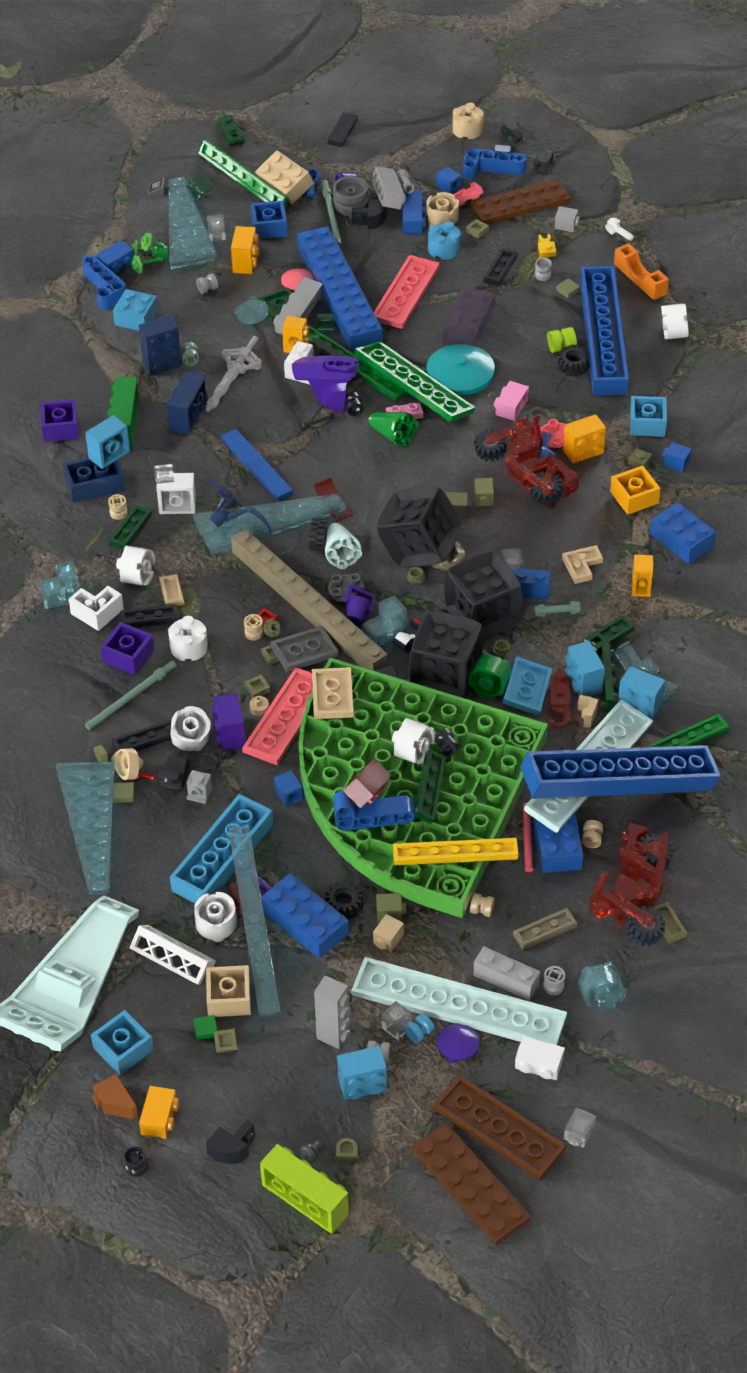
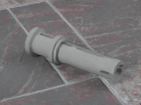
M404 169L398 170L396 176H398L401 187L404 188L405 192L412 193L414 185L411 183L409 173Z

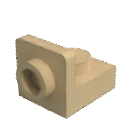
M580 695L578 710L582 711L583 727L591 729L597 714L598 699Z

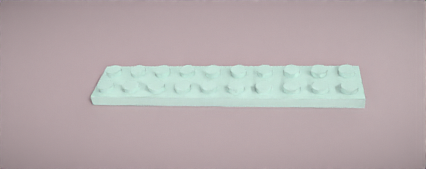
M621 699L576 750L632 748L648 730L653 720ZM589 796L531 799L526 804L524 811L557 833Z
M367 957L363 960L351 990L353 996L418 1014L423 1013L429 1017L454 1024L467 1025L476 1030L519 1042L522 1041L523 1036L558 1045L567 1018V1012Z

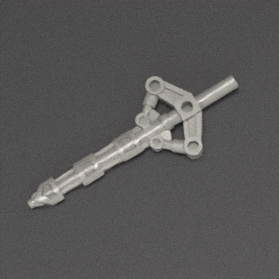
M257 336L252 337L246 348L224 349L222 351V358L227 363L228 371L214 390L213 396L206 402L207 412L218 406L219 400L226 394L229 386L239 373L243 374L248 369L259 370L262 368L261 359L252 352L259 341Z

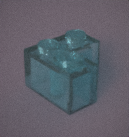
M74 561L55 564L57 577L39 581L45 609L69 604V598L80 590Z
M395 595L384 599L379 603V616L363 623V633L380 648L393 642L395 635L407 626V609Z

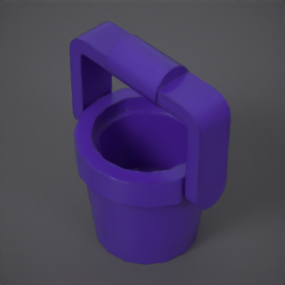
M351 584L347 588L344 602H346L345 617L355 626L362 625L366 614L370 615L372 612L375 596L360 586ZM353 590L355 593H357V594H359V595H361V596H363V597H360V596H350V595H351V591Z

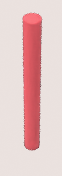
M524 803L522 809L525 871L532 872L531 815L524 811L527 804Z

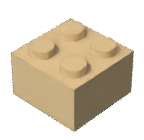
M249 965L206 968L208 1016L251 1015Z

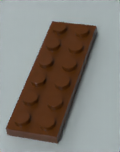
M556 179L470 201V207L479 221L490 224L571 203V197L560 181Z
M461 1075L455 1079L433 1104L435 1111L539 1181L566 1150L564 1143Z
M444 1123L411 1146V1151L495 1245H498L531 1221V1215L447 1123Z

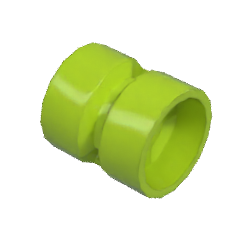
M572 327L563 328L561 332L554 330L547 333V342L552 353L560 352L565 347L570 348V346H573V348H576L577 346L576 334Z

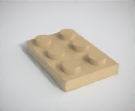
M351 667L312 669L314 719L354 717Z

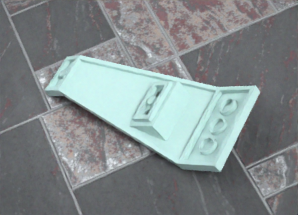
M102 896L96 900L16 991L0 1003V1026L10 1029L16 1034L26 1036L34 1042L42 1043L55 1051H62L79 1038L87 1024L129 923L138 918L139 910L107 896Z

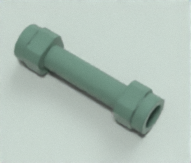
M570 601L569 604L555 606L538 604L534 606L535 616L545 617V614L560 612L577 614L580 613V602Z

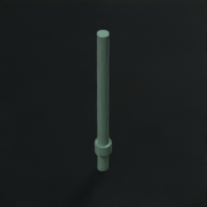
M324 180L322 181V194L326 200L333 236L338 246L341 247L342 242L332 202V190L329 187L328 181Z
M172 660L162 668L159 667L153 671V675L88 721L85 727L91 730L157 680L160 681L165 678L166 674L177 666L176 663Z

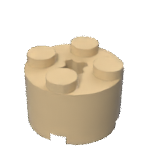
M467 103L453 109V133L457 137L463 139L464 136L468 137V139H475L482 134L484 113L479 107H476L474 103Z
M439 192L434 197L431 195L427 199L426 218L428 225L444 224L445 222H452L455 225L459 219V200H456L453 194L447 192Z

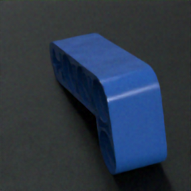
M468 149L463 161V177L468 180L475 179L478 171L522 175L526 172L527 157L520 153Z
M87 255L83 257L84 275L99 288L97 290L99 308L109 309L115 306L126 290L125 283L95 256Z
M344 791L337 792L333 797L336 826L342 831L403 824L415 819L412 798L409 796L375 799L369 806L365 803L361 808Z

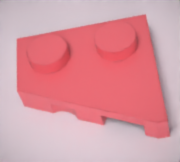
M472 182L470 183V188L466 190L462 188L453 195L456 200H459V206H461L469 199L479 198L480 194L483 193L482 187Z

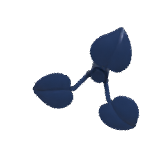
M211 477L206 478L205 482L214 485L222 496L219 505L208 517L218 528L225 521L229 522L246 512H250L266 524L269 535L272 533L268 521L253 507H248L228 517L230 513L226 509L233 501L238 503L240 507L243 505L226 487L219 485ZM225 499H230L228 503L223 507L222 505Z

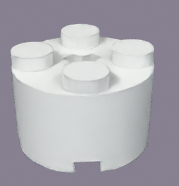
M686 305L661 306L663 329H666L664 330L665 340L688 337Z
M125 546L122 557L118 558L116 565L117 569H120V581L123 583L148 585L154 575V571H151L152 565H155V555L152 550L146 548Z
M185 616L172 624L168 630L172 655L181 661H185V659L194 661L203 657L208 646L205 625L191 616Z
M194 706L178 710L171 721L172 743L184 751H200L208 742L211 723L206 713Z
M406 718L399 731H395L392 736V742L395 743L394 756L412 763L423 764L425 752L429 749L430 743L435 741L434 728Z
M216 892V894L211 895L207 893L196 901L194 908L195 923L200 935L215 942H221L234 932L237 926L236 907L229 895L222 892Z

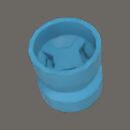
M423 1013L419 1014L414 1022H410L405 1026L406 1034L415 1043L422 1041L425 1034H430L435 1029L431 1019Z

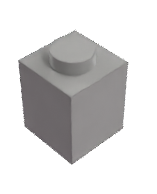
M559 206L555 216V229L574 232L575 227L579 226L580 223L578 210Z

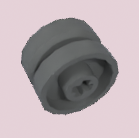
M347 176L338 179L334 183L333 205L338 213L352 216V208H368V185L365 180L355 176Z

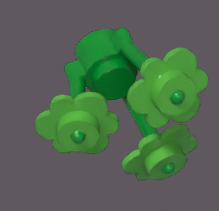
M146 233L141 238V247H137V240H135V244H131V248L134 251L132 267L139 274L142 273L143 265L163 262V259H166L168 256L167 246L153 242L151 233ZM137 251L152 252V256L155 258L141 261L140 256H136Z

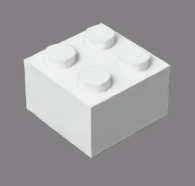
M158 473L157 497L159 514H195L196 492L194 473Z

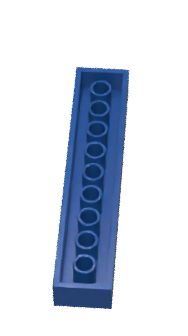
M329 227L297 233L298 250L308 270L312 273L314 280L323 283L322 297L350 352L377 341L382 342V327Z
M614 266L581 267L580 288L593 395H627L629 377Z
M708 745L527 752L521 765V770L532 799L712 791L721 777Z

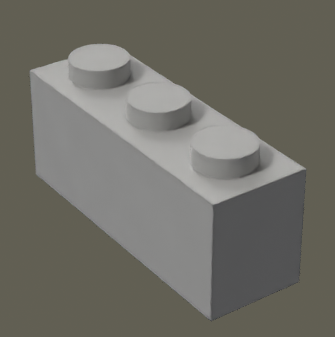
M483 946L474 961L473 976L528 1001L531 1000L539 987L540 971Z

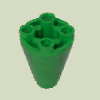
M408 412L372 413L368 420L369 425L394 445L400 447H408L411 444V439L419 426L418 421H415V417Z

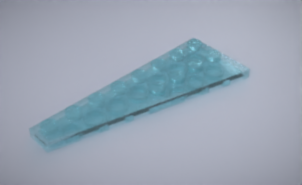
M176 177L169 179L170 269L217 260L216 251L185 178Z
M339 493L226 509L230 513L228 515L230 517L248 507H253L268 521L272 530L270 535L309 523L313 517L323 518L346 510V504ZM214 511L193 514V520L213 555L231 549V537L244 529L248 530L257 539L270 536L266 524L250 512H246L229 522L225 521L219 528L208 518Z
M114 761L56 763V770L89 895L110 894Z

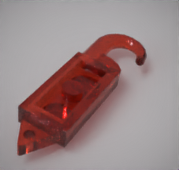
M558 667L556 672L550 675L551 710L555 713L563 714L564 720L556 723L549 717L548 721L551 726L560 729L567 727L571 722L570 676L566 675Z

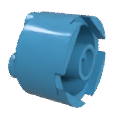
M452 222L430 226L428 232L429 254L434 258L438 256L441 260L456 257L458 252H460L461 246L460 230Z

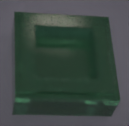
M317 314L318 330H334V314Z

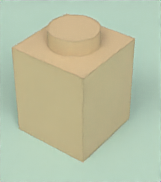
M386 914L373 931V944L382 950L385 949L392 952L404 936V923Z

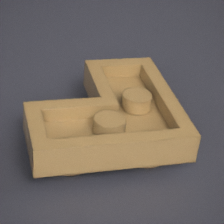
M597 545L562 553V560L574 584L592 580V573L588 566L603 563V557Z

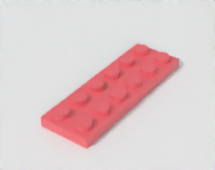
M409 255L374 311L378 322L403 329L438 272L440 263Z
M295 667L242 747L243 753L278 766L300 732L306 703L313 690L312 673Z

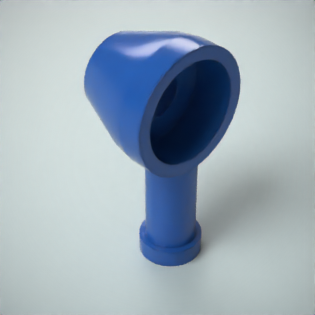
M314 168L307 170L314 182L307 192V197L309 198L315 197V186L320 184V173Z
M548 432L543 433L542 445L537 458V463L552 464L555 453L548 448L552 436Z

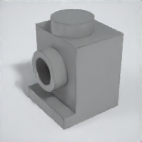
M191 771L187 780V800L206 804L212 791L211 774Z

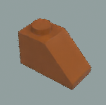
M116 1074L93 1085V1102L97 1108L101 1107L105 1114L129 1119L138 1118L137 1107Z

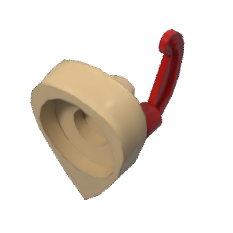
M133 748L120 749L111 757L114 768L123 780H133L139 777H147L152 780L157 778L156 775L150 773H139V770L143 767V760L138 757V753Z

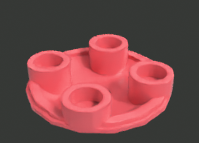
M296 268L286 271L282 275L281 283L294 293L297 284L304 277L314 280V277L310 271Z
M556 419L549 420L548 424L542 426L538 432L540 442L542 443L543 433L548 432L552 435L548 447H563L565 424L558 422Z

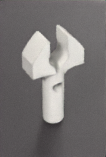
M610 218L607 221L605 227L610 234L613 235L617 232L629 241L633 240L634 235L620 227V220Z

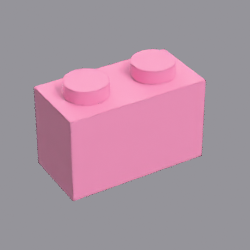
M509 381L507 386L503 387L500 397H497L494 402L496 415L515 421L528 401L529 386Z

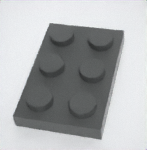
M323 626L271 641V648L286 672L293 671L295 667L302 668L328 660L329 658L338 657V650Z

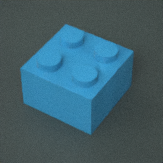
M126 289L113 309L115 326L139 331L140 324L153 321L158 313L157 296Z
M631 396L630 435L665 437L667 423L666 397Z
M114 415L85 432L89 459L102 469L130 452L127 425Z
M590 641L569 646L565 657L567 663L565 675L567 679L571 680L575 693L578 692L579 696L589 697L602 693L605 667Z
M630 666L620 681L618 702L622 699L653 720L663 703L665 680Z
M125 1010L91 1034L93 1049L119 1075H122L154 1051L152 1036Z
M380 1046L337 1056L338 1080L344 1100H356L361 1096L377 1095L387 1091L386 1065Z

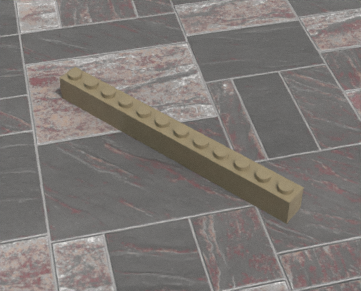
M244 529L231 537L232 553L316 628L323 626L332 642L360 667L372 671L388 667V654L248 530Z

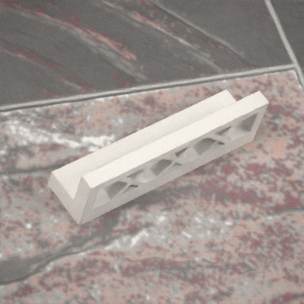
M149 925L138 926L130 945V949L198 985L201 984L204 978L206 968L214 967L216 960ZM141 936L147 939L148 948L142 949L137 946ZM163 947L166 956L163 958L157 957L154 948ZM180 956L183 966H174L172 957ZM195 964L201 967L197 977L191 975L189 966Z

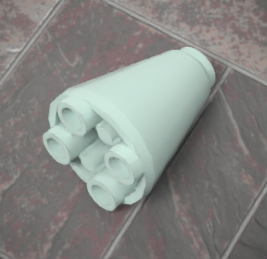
M333 523L327 531L325 556L333 566L345 569L362 556L361 545L357 538L339 523Z

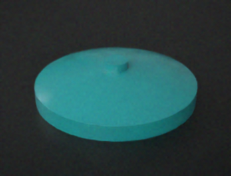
M454 344L445 346L430 356L427 362V374L458 396L471 395L484 390L491 384L495 375V364L491 356L478 347Z

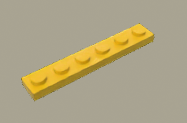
M517 838L393 844L394 865L518 859Z

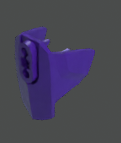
M308 356L293 362L292 372L295 380L309 382L318 401L322 405L342 412L345 404L347 382L349 380L355 381L359 361L356 358L346 356Z

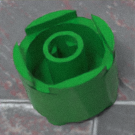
M482 654L477 659L468 677V685L470 688L472 686L475 690L474 693L482 698L495 699L496 696H501L511 676L509 661L497 656Z

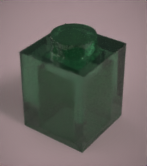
M201 171L189 180L186 187L199 200L202 197L204 199L212 193L211 189L214 185Z

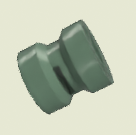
M194 342L184 343L181 347L183 363L187 366H194L199 362L198 346Z

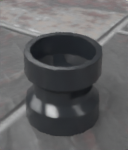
M358 392L348 393L345 397L347 413L350 416L361 415L364 411L361 395Z
M444 728L435 734V742L440 746V751L444 756H451L459 751L460 744L455 739L451 729Z
M132 1146L124 1153L125 1170L130 1176L139 1177L147 1170L146 1153L138 1146Z

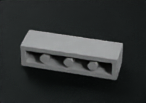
M375 166L372 183L381 205L401 209L402 204L405 203L406 195L394 169Z
M304 277L297 284L295 292L290 294L287 304L282 306L280 314L276 315L273 323L276 333L283 335L282 326L287 316L307 319L322 296L323 283Z
M324 976L314 991L316 1035L318 1040L340 1049L343 1042L346 1043L351 1035V1031H349L351 1020L349 1019L350 1007L348 1002L350 996L348 995V985Z

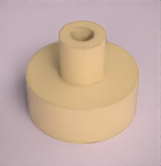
M262 696L252 698L249 703L250 712L256 716L264 715L269 708L268 700Z

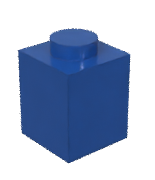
M446 167L437 173L436 187L447 193H454L461 188V174Z
M672 442L663 452V466L683 473L690 463L692 449Z
M292 771L282 773L274 778V790L285 807L303 799L302 786Z

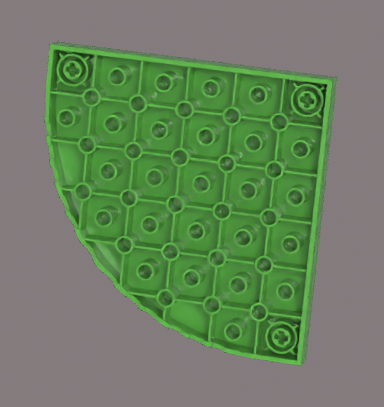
M329 658L324 669L351 667L354 717L314 719L313 690L307 700L300 727L299 759L302 786L313 818L336 851L370 880L394 894H401V897L463 918L489 861L394 865L393 844L500 839L526 784L521 765L527 752L542 750L547 740L548 724ZM406 718L434 728L435 734L444 728H449L453 731L455 739L460 744V749L451 756H445L446 761L435 821L429 824L415 816L413 821L403 824L347 831L337 828L334 815V795L337 792L343 791L374 758L391 774L387 780L389 784L376 799L409 796L412 798L415 809L423 764L412 763L394 756L395 743L392 742L394 732L399 731ZM435 741L434 743L431 742L429 749L443 755L440 751V746Z

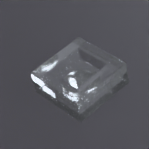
M172 464L154 466L156 484L174 482Z

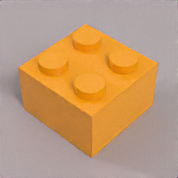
M236 226L231 245L233 273L252 274L253 268L257 267L256 257H259V247L256 244H258L259 236L256 234L255 227Z
M596 414L565 424L563 451L572 463L604 453L606 427Z
M644 466L611 477L610 492L627 515L659 504L661 488Z

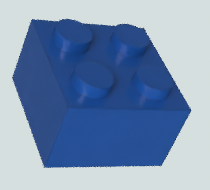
M283 201L251 204L252 224L256 229L259 239L287 236V220Z

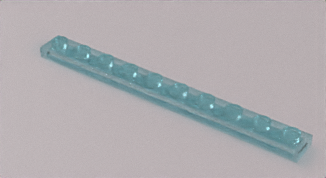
M249 825L230 827L228 832L259 1017L280 1015V1005Z

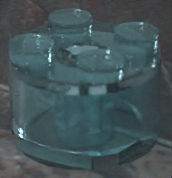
M612 963L593 967L587 966L582 969V975L578 980V987L587 1008L590 1007L595 1012H606L615 1008V1004L619 1000L622 1002L625 999L626 989L618 970Z

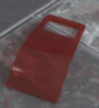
M332 478L314 484L318 498L335 521H340L353 515L351 509L336 491ZM343 505L349 512L336 517L331 509Z

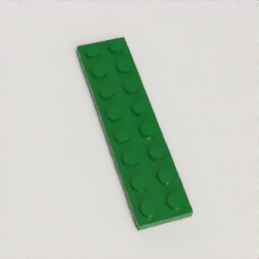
M377 341L355 349L354 355L393 381L397 386L403 388L410 395L420 400L421 403L430 407L434 412L440 414L445 420L452 422L474 413L475 407L382 342Z

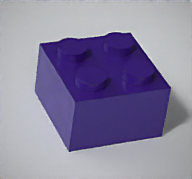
M76 399L41 402L44 442L79 439Z
M122 622L118 624L101 646L103 663L136 675L155 650L152 634Z
M237 693L214 697V705H211V710L214 717L212 721L213 727L216 729L217 744L221 743L222 751L242 748L245 744L244 722Z

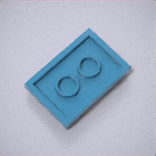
M516 656L502 703L539 716L552 669Z

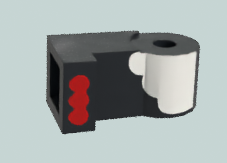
M416 616L411 618L410 624L395 635L393 644L404 652L410 651L422 620Z

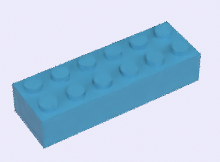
M238 794L170 876L171 891L193 903H196L204 894L209 893L211 895L219 892L273 826L272 810Z

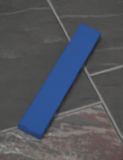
M237 429L221 435V440L277 501L293 494V489Z

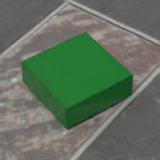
M215 1015L194 1018L197 1040L214 1038L213 1032L217 1031Z

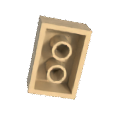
M278 150L255 171L257 176L289 198L288 203L291 205L314 184L308 171Z

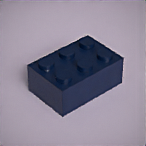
M171 315L139 325L142 362L150 376L182 366L179 330Z
M186 370L183 377H180L177 388H174L171 399H168L166 403V409L168 410L167 422H169L170 430L190 434L208 401L205 374Z
M89 457L62 464L64 478L73 503L125 490L124 477L118 460L103 469L90 460Z

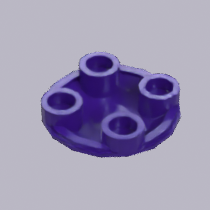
M457 1023L442 1029L438 1035L437 1044L440 1052L446 1056L447 1060L455 1063L476 1055L479 1051L480 1040L473 1028Z

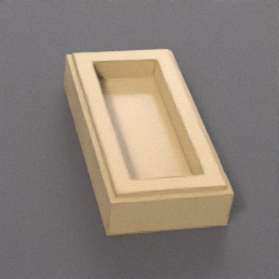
M178 575L159 577L165 606L184 605Z

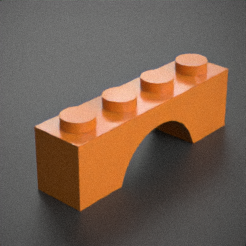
M628 243L615 249L614 265L653 300L667 295L669 279L659 270L649 273L642 265L639 252Z

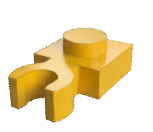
M547 234L546 239L539 235L538 251L540 258L556 257L555 243L551 241L550 234Z

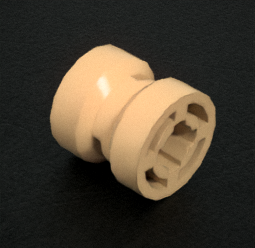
M120 494L112 495L108 499L110 516L116 520L125 518L128 514L126 498Z
M251 614L244 619L245 636L249 640H259L263 636V620L259 615Z
M596 820L586 821L583 826L584 833L581 842L585 847L597 848L602 842L603 824Z
M474 893L470 905V913H482L486 917H491L495 897H482L481 894Z

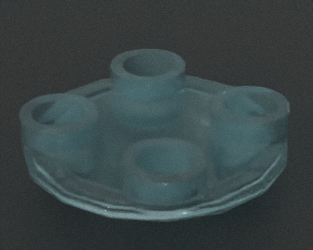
M250 297L248 301L236 307L235 311L240 322L255 324L267 317L269 308L265 302L258 300L256 297Z

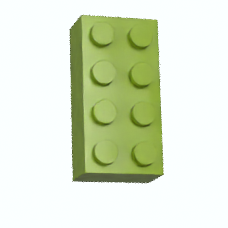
M277 1144L260 1162L262 1185L331 1234L349 1215L347 1190L342 1185H336L330 1181L325 1173L314 1170L306 1160H300L294 1156L290 1149L283 1148Z

